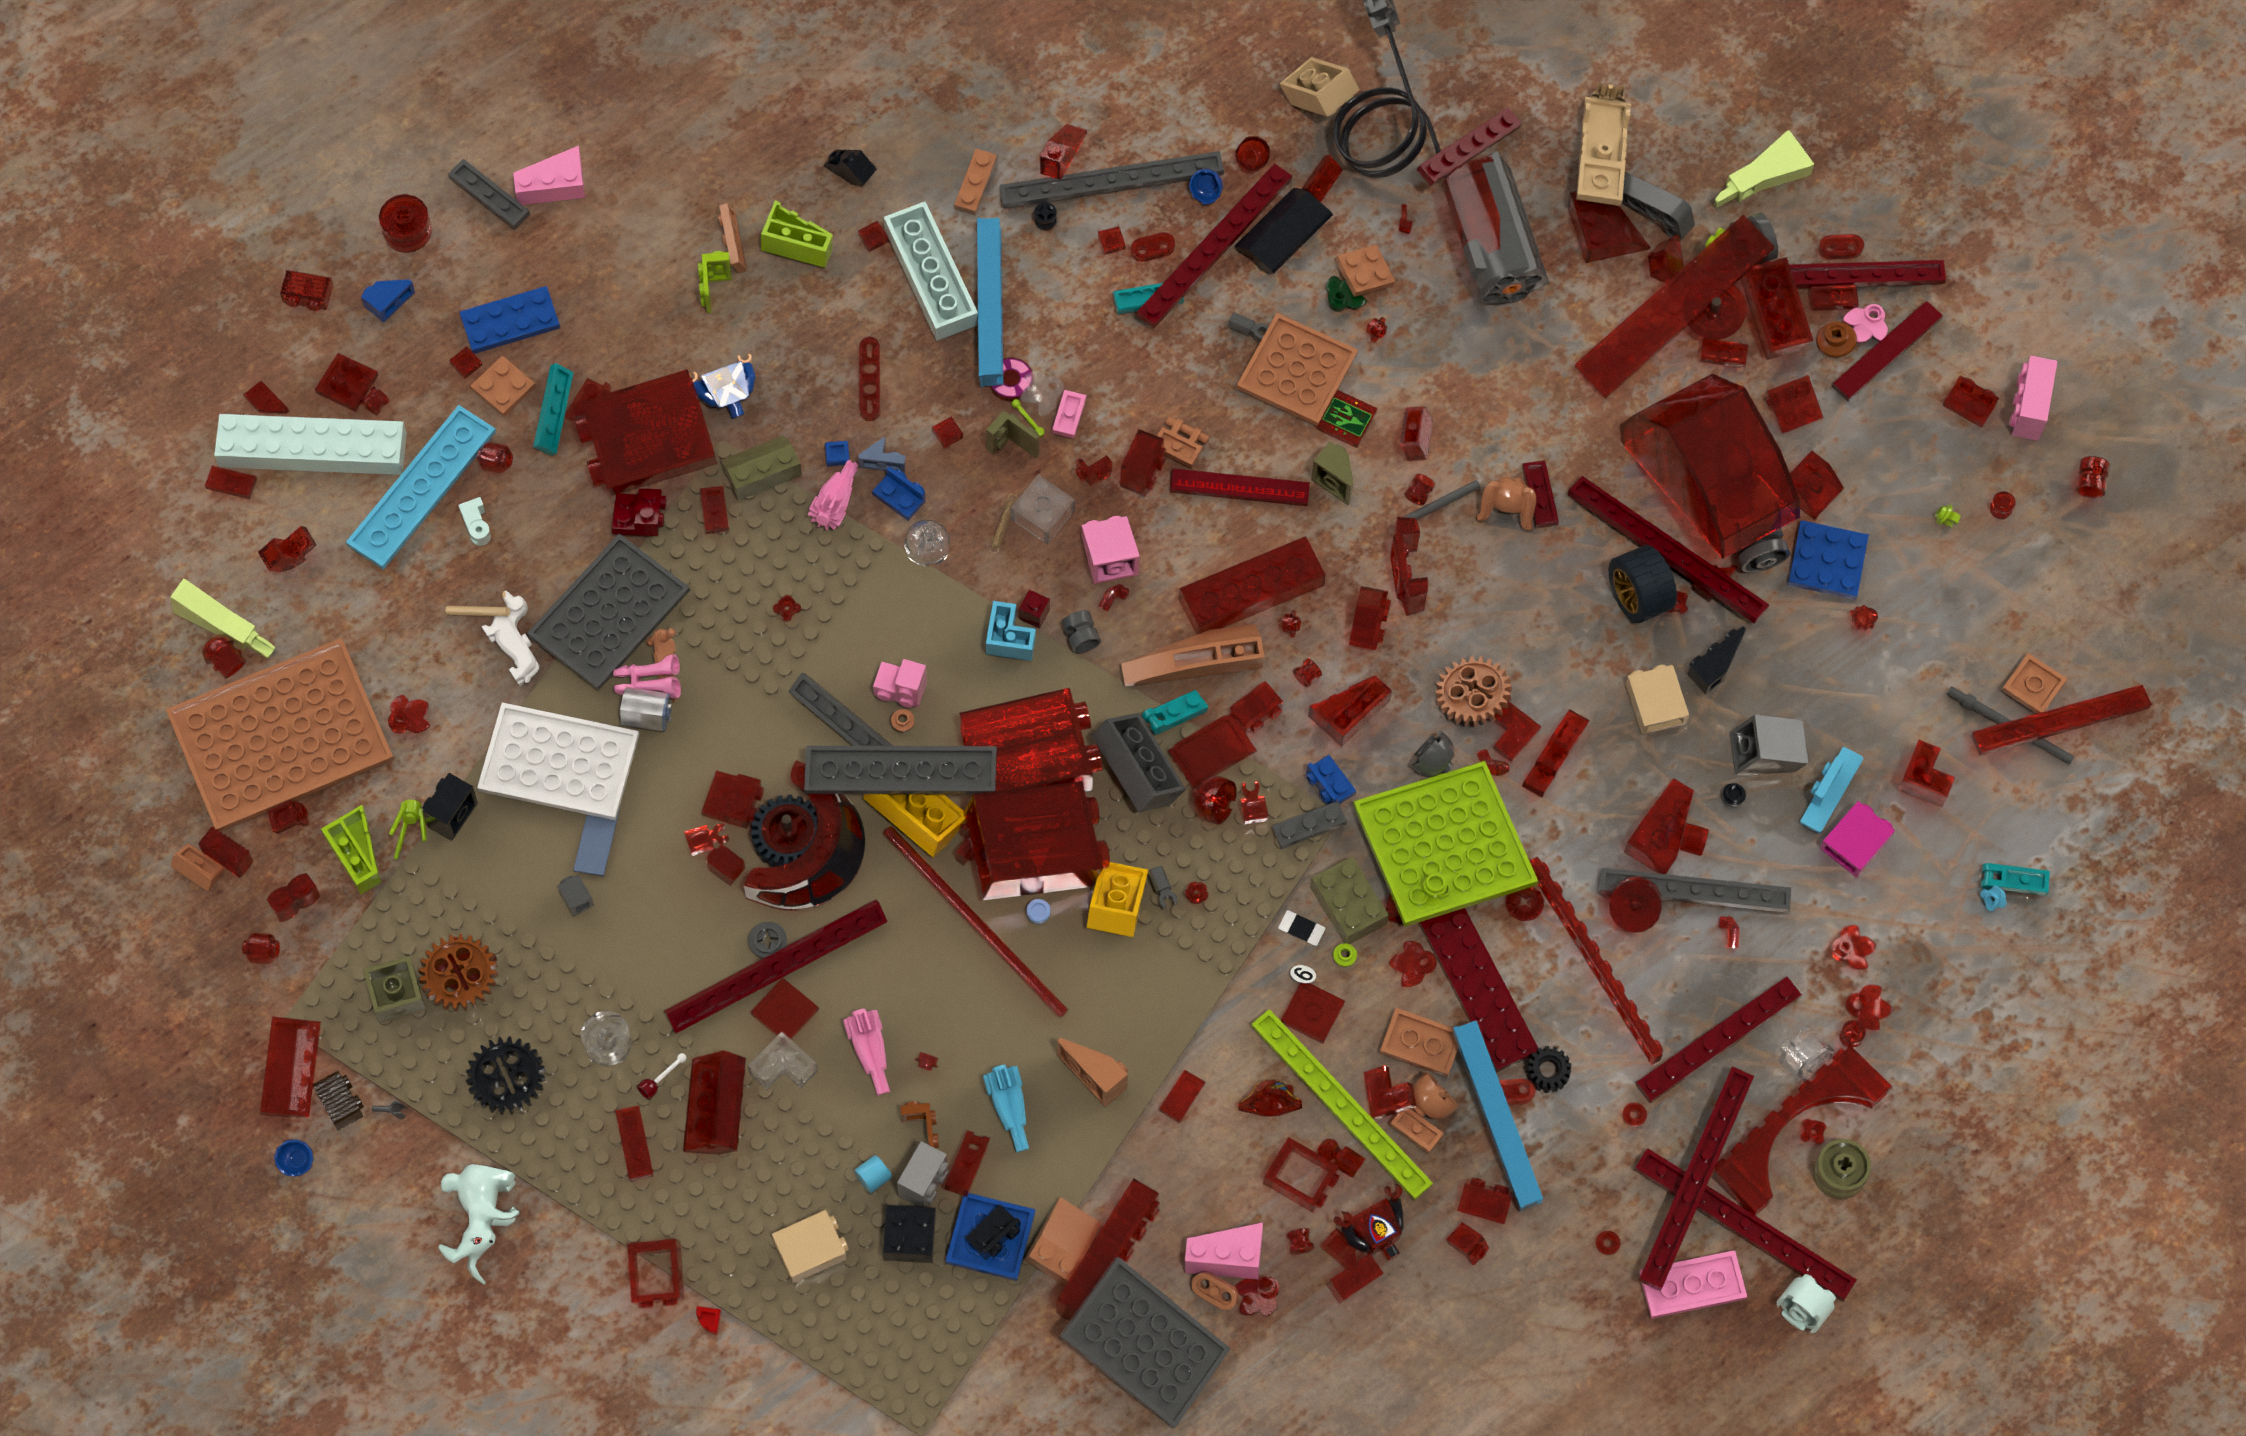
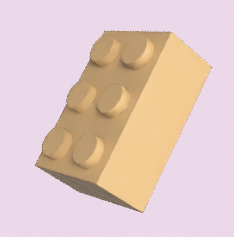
M1313 57L1279 83L1290 105L1326 117L1334 114L1342 104L1348 102L1360 90L1348 68Z

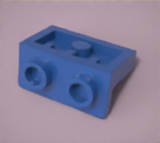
M889 466L886 470L887 475L872 491V495L909 521L926 502L925 490L917 482L912 483L901 470H894Z
M1330 755L1314 765L1311 762L1307 764L1306 779L1312 786L1315 785L1320 791L1319 796L1325 804L1338 801L1340 805L1356 795L1355 788Z

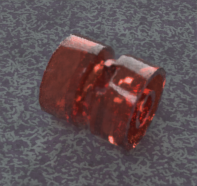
M2096 456L2082 458L2079 465L2078 473L2080 476L2077 478L2076 492L2087 498H2101L2105 496L2110 463L2106 459Z

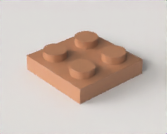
M1377 245L1337 255L1335 259L1354 297L1392 287L1396 282Z
M502 355L470 387L474 393L501 416L505 417L536 385Z
M2028 653L2004 685L2002 692L2041 717L2066 683L2067 678Z

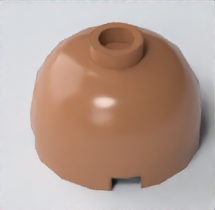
M1428 1072L1422 1075L1413 1087L1412 1098L1416 1103L1413 1108L1422 1118L1427 1115L1435 1120L1444 1119L1459 1107L1458 1103Z

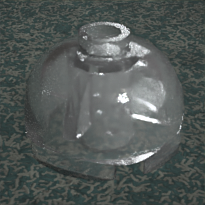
M923 519L914 523L908 529L904 539L906 555L911 561L921 566L942 563L947 558L950 550L949 533L942 524L932 519Z

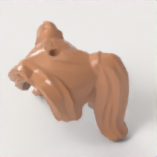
M1505 476L1497 481H1490L1484 488L1481 510L1477 515V520H1487L1492 509L1497 508L1502 512L1520 513L1522 528L1528 531L1532 530V518L1536 506L1534 489L1527 487L1521 478Z

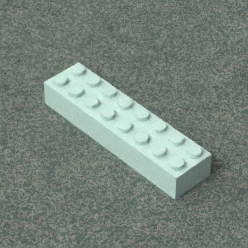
M219 414L214 456L218 466L222 468L401 475L403 473L407 432L404 422Z

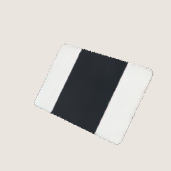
M1289 910L1286 911L1278 927L1280 930L1315 946L1318 945L1325 931L1324 926Z

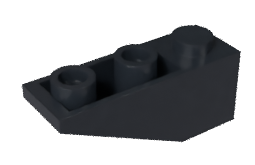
M1744 626L1737 631L1735 629L1731 630L1724 637L1725 640L1719 644L1715 642L1707 649L1708 653L1702 657L1698 655L1689 663L1690 668L1687 675L1705 695L1724 681L1746 629Z

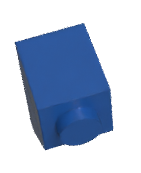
M409 279L377 281L364 290L361 298L364 307L384 323L415 293L412 281Z

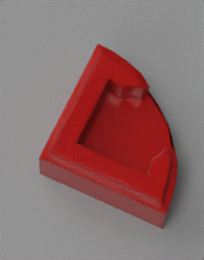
M697 1306L696 1313L700 1325L707 1332L717 1335L721 1309Z

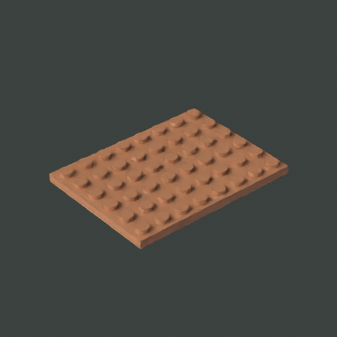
M342 638L166 709L217 833L394 760Z

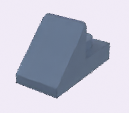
M883 437L859 454V468L886 471L890 466L894 470L899 469L905 473L906 457L898 452L885 453L886 439Z

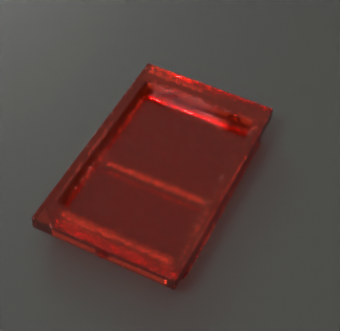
M1232 713L1217 719L1176 743L1174 747L1168 750L1173 761L1177 764L1193 789L1257 752Z

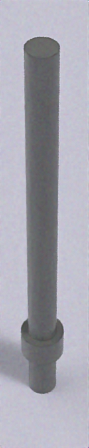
M1952 686L1947 692L1949 696L1962 702V706L1970 710L1972 708L2068 764H2071L2075 756L1980 703L1976 700L1975 696L1971 694L1966 695Z

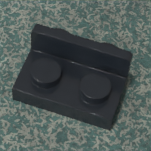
M999 1204L965 1237V1241L985 1260L990 1256L994 1258L1003 1249L1002 1245L1008 1239L1011 1241L1020 1233L1021 1220L1018 1217L1014 1218Z

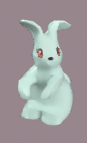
M471 1164L467 1165L460 1175L449 1173L442 1178V1191L447 1193L452 1191L458 1192L459 1201L469 1216V1226L464 1232L461 1244L457 1249L440 1244L439 1250L447 1260L454 1264L467 1256L468 1271L479 1282L485 1284V1280L479 1275L475 1265L484 1252L495 1243L496 1236L491 1226L507 1227L515 1222L516 1217L519 1215V1210H516L514 1207L509 1212H503L495 1208L498 1192L508 1193L516 1184L514 1181L516 1175L506 1170Z

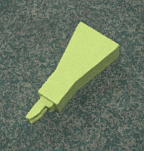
M1788 130L1751 164L1728 176L1727 187L1716 197L1714 206L1718 208L1735 198L1740 202L1760 190L1808 177L1812 174L1814 163L1790 130Z
M183 578L171 595L173 613L222 637L240 649L245 650L248 647L267 659L275 650V646L256 633L253 624L227 609Z

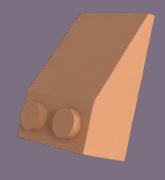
M1060 1038L1057 1040V1056L1104 1107H1107L1127 1090L1128 1070L1122 1062H1116L1111 1056Z
M1059 1197L1023 1260L1065 1286L1072 1281L1082 1264L1101 1222Z

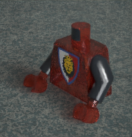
M1394 1183L1395 1191L1392 1194L1389 1186L1384 1188L1385 1194L1390 1197L1389 1201L1385 1198L1353 1217L1350 1213L1342 1211L1343 1221L1340 1217L1334 1218V1223L1342 1226L1341 1231L1349 1246L1361 1252H1366L1369 1256L1382 1251L1388 1261L1400 1255L1394 1243L1402 1235L1404 1219L1402 1203L1399 1198L1402 1194V1188Z

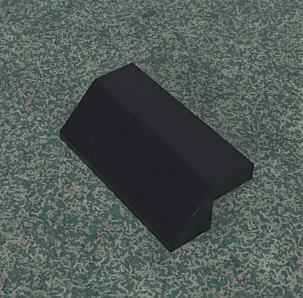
M1294 187L1235 245L1238 253L1252 256L1260 270L1274 274L1333 214L1310 192Z

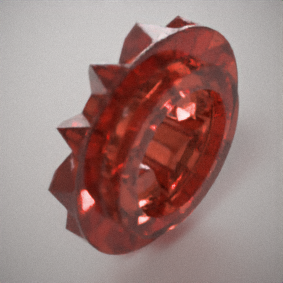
M1530 887L1508 894L1506 907L1515 919L1531 921L1542 913L1544 899L1541 891ZM1520 896L1524 899L1532 897L1529 903L1530 907L1527 905L1519 906L1521 903Z

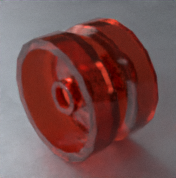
M408 194L396 195L388 199L381 207L379 222L384 240L389 247L403 253L415 252L423 248L430 240L432 226L428 209L422 200Z
M1641 876L1627 877L1621 880L1612 891L1609 902L1610 915L1615 924L1621 929L1632 933L1644 932L1653 927L1660 917L1663 905L1662 894L1657 885L1648 878ZM1632 902H1639V908H1634Z

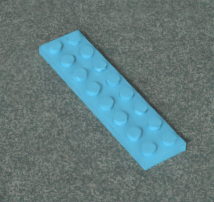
M458 405L349 537L346 545L384 570L495 435L496 429Z

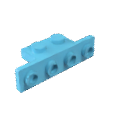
M1843 747L1833 763L1827 762L1821 773L1824 775L1822 782L1817 780L1810 793L1814 794L1800 824L1818 834L1822 832L1862 763L1863 757Z

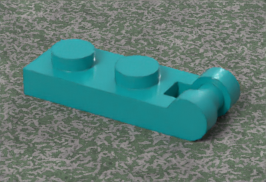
M1194 690L1154 709L1149 708L1145 710L1141 717L1146 723H1150L1151 730L1157 735L1206 713L1209 706L1199 693Z
M1993 863L1982 865V873L1984 874V879L1981 880L1982 889L1989 890L1993 886H1998L2003 891L2047 896L2049 893L2050 871ZM1994 874H2000V880L1993 879Z

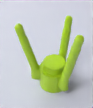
M409 799L401 803L398 815L389 832L390 835H393L402 819L403 824L394 854L395 860L399 858L408 824H415L420 818L422 841L425 842L427 840L423 809H421L422 804L416 800Z

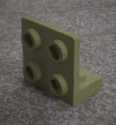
M1003 410L986 429V449L992 454L998 449H1003L1008 439H1010L1034 458L1039 456V434L1032 427L1027 428L1014 414L1009 415Z

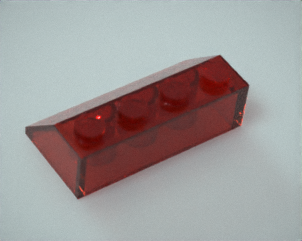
M723 1050L692 1059L683 1152L722 1155L737 1151L745 1075V1057Z

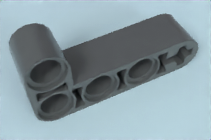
M1625 172L1622 203L1664 223L1666 234L1672 240L1681 242L1695 226L1691 206L1685 200Z

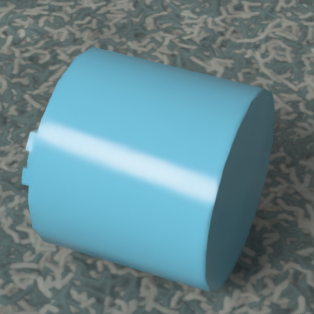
M873 1155L854 1170L856 1177L870 1194L892 1179L890 1170L876 1155Z

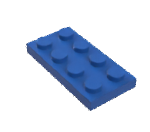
M547 286L460 311L473 354L560 329Z

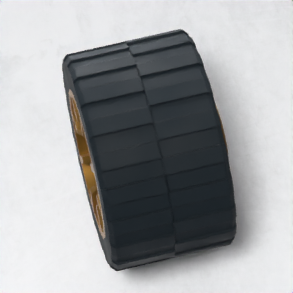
M1644 545L1610 561L1608 576L1613 595L1623 613L1635 623H1641L1675 607L1677 591L1673 574L1664 557L1654 547Z

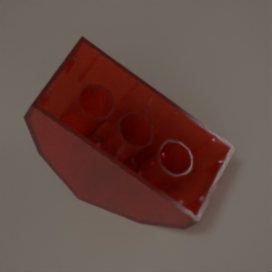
M1712 373L1634 414L1620 424L1621 443L1721 559L1800 518V499L1781 449L1745 387Z

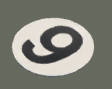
M1297 965L1290 971L1291 977L1300 983H1311L1316 979L1315 971L1308 966Z

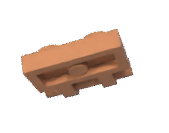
M1169 416L1165 425L1172 429L1168 430L1162 427L1153 441L1151 449L1192 469L1203 449V446L1197 444V442L1200 441L1207 444L1210 436L1204 434L1203 430L1197 427L1194 429L1184 424L1185 421L1179 418L1176 420ZM1180 432H1182V433H1184V434L1190 436V438L1187 439V438H1184V437H1182V436H1180V435H1178V434H1179Z

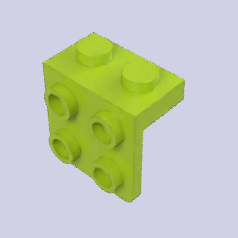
M714 251L702 254V263H698L702 307H706L707 313H712L710 282L732 280L729 252Z

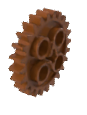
M451 934L448 942L440 938V946L432 943L434 951H425L428 959H421V963L425 967L419 968V973L425 975L420 977L419 981L421 984H425L422 989L424 993L429 992L427 995L428 999L436 998V1006L444 1002L445 1010H448L450 1005H453L455 1012H457L459 1005H462L464 1010L467 1011L469 1003L477 1007L475 1000L479 999L485 1002L483 994H492L488 986H496V982L491 978L498 977L497 971L493 970L498 966L496 961H492L495 958L494 954L488 953V945L481 947L482 942L480 939L473 943L472 935H469L467 940H464L462 934H459L458 940H454ZM461 954H470V957L467 960H458ZM449 955L453 956L469 987L467 991L464 990L448 958ZM439 965H448V968L445 971H437V967ZM472 974H480V978L477 981L469 980ZM450 985H458V989L455 992L447 991Z

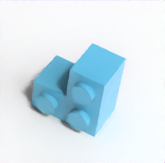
M993 601L986 639V654L1032 661L1036 642V629L1015 626L1016 604Z

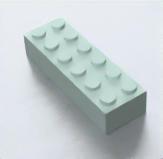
M926 202L885 216L884 230L936 341L977 326L978 312Z

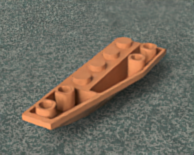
M1251 624L1205 631L1121 663L1124 686L1126 687L1263 668L1265 656L1261 636L1256 625Z

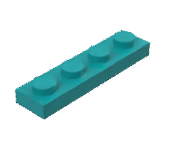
M557 363L550 365L533 445L534 448L550 456L557 454L574 372Z

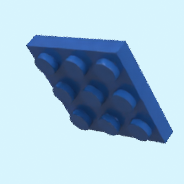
M1801 520L1788 585L1856 600L1869 534Z
M964 1192L946 1264L1017 1281L1036 1209ZM1001 1204L1014 1218L1018 1217L1021 1220V1227L1019 1228L1021 1231L1013 1240L1010 1241L1008 1239L1002 1245L1003 1249L994 1258L990 1256L985 1260L965 1241V1237Z

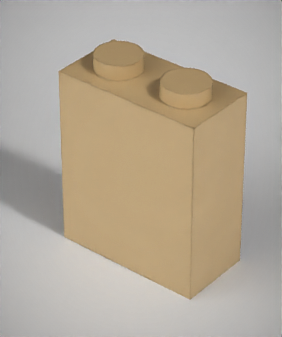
M1658 665L1652 670L1645 672L1637 670L1628 675L1625 685L1642 735L1687 724L1689 713L1673 665Z
M826 1210L772 1234L773 1242L793 1284L847 1260L846 1251L849 1249L844 1237H838L835 1231L839 1229L833 1215L828 1216Z

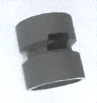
M1077 611L1062 620V626L1066 635L1070 636L1069 643L1074 653L1080 654L1091 651L1101 643L1097 629L1093 628L1094 622L1089 611Z

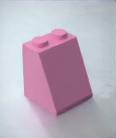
M1113 516L1108 520L1099 522L1092 520L1082 525V539L1093 584L1139 575V553L1127 516Z

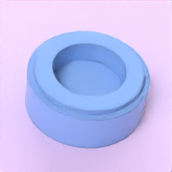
M1043 899L1032 900L1027 906L1028 919L1035 924L1045 923L1050 917L1049 904Z

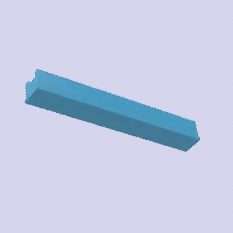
M977 218L980 386L984 387L1003 385L1002 243L1000 218Z
M1473 1021L1459 1027L1455 1026L1453 1027L1454 1038L1519 1212L1542 1203L1543 1196L1478 1023Z

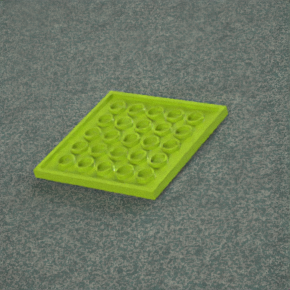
M1485 761L1353 802L1355 812L1405 927L1538 884L1535 872ZM1440 874L1445 878L1447 889L1442 896L1431 897L1425 893L1423 883L1427 876Z

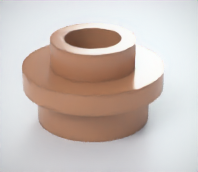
M906 709L895 711L891 717L892 727L899 732L909 731L915 723L914 715ZM905 717L907 721L902 723L899 721V718Z

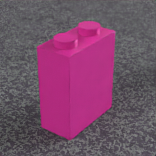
M1857 801L1823 840L1820 850L1858 878L1892 839L1895 829H1893L1889 821L1881 819L1874 814L1870 806Z

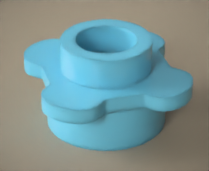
M1993 886L1989 890L1983 889L1980 893L1989 911H1994L1997 907L2004 908L2007 905L2005 892L1998 886Z

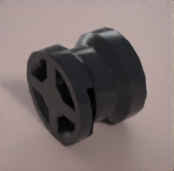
M1047 202L1037 205L1034 211L1035 225L1041 230H1051L1057 222L1056 208L1053 204Z

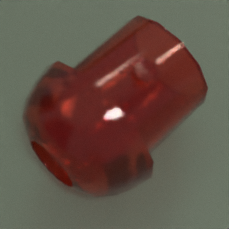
M219 634L213 636L205 643L202 648V655L206 664L212 663L213 669L219 671L227 679L236 674L245 665L246 659L241 655V650H237L233 646L234 640L231 637Z

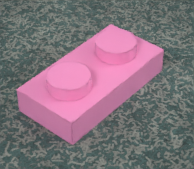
M1064 390L1052 428L1053 434L1072 439L1075 438L1085 406L1086 395Z

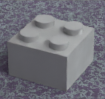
M921 1141L897 1182L898 1196L917 1207H926L927 1204L932 1205L938 1194L935 1191L939 1183L944 1184L949 1175L947 1170L949 1166L947 1154Z

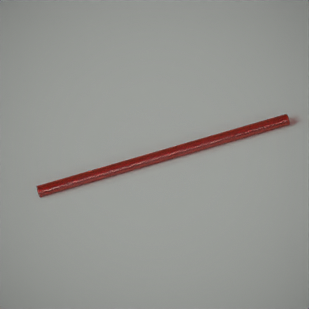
M892 826L888 827L883 833L887 839L1058 1017L1064 1016L1068 1008Z

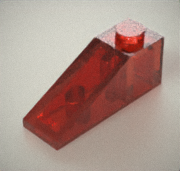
M1066 124L1052 136L1039 156L1040 174L1061 180L1084 140L1087 130Z

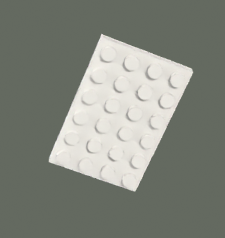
M502 703L477 790L478 792L616 821L639 739V731Z

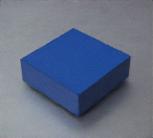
M848 441L825 442L827 467L845 465L850 460Z

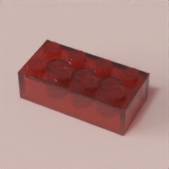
M1787 257L1744 268L1740 279L1766 360L1810 349L1814 340Z

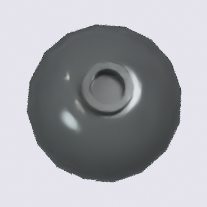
M1441 730L1437 731L1439 736L1435 738L1431 735L1415 752L1414 755L1418 756L1415 762L1411 759L1409 761V765L1421 775L1432 777L1441 772L1444 774L1454 765L1451 761L1454 757L1455 748L1449 737Z

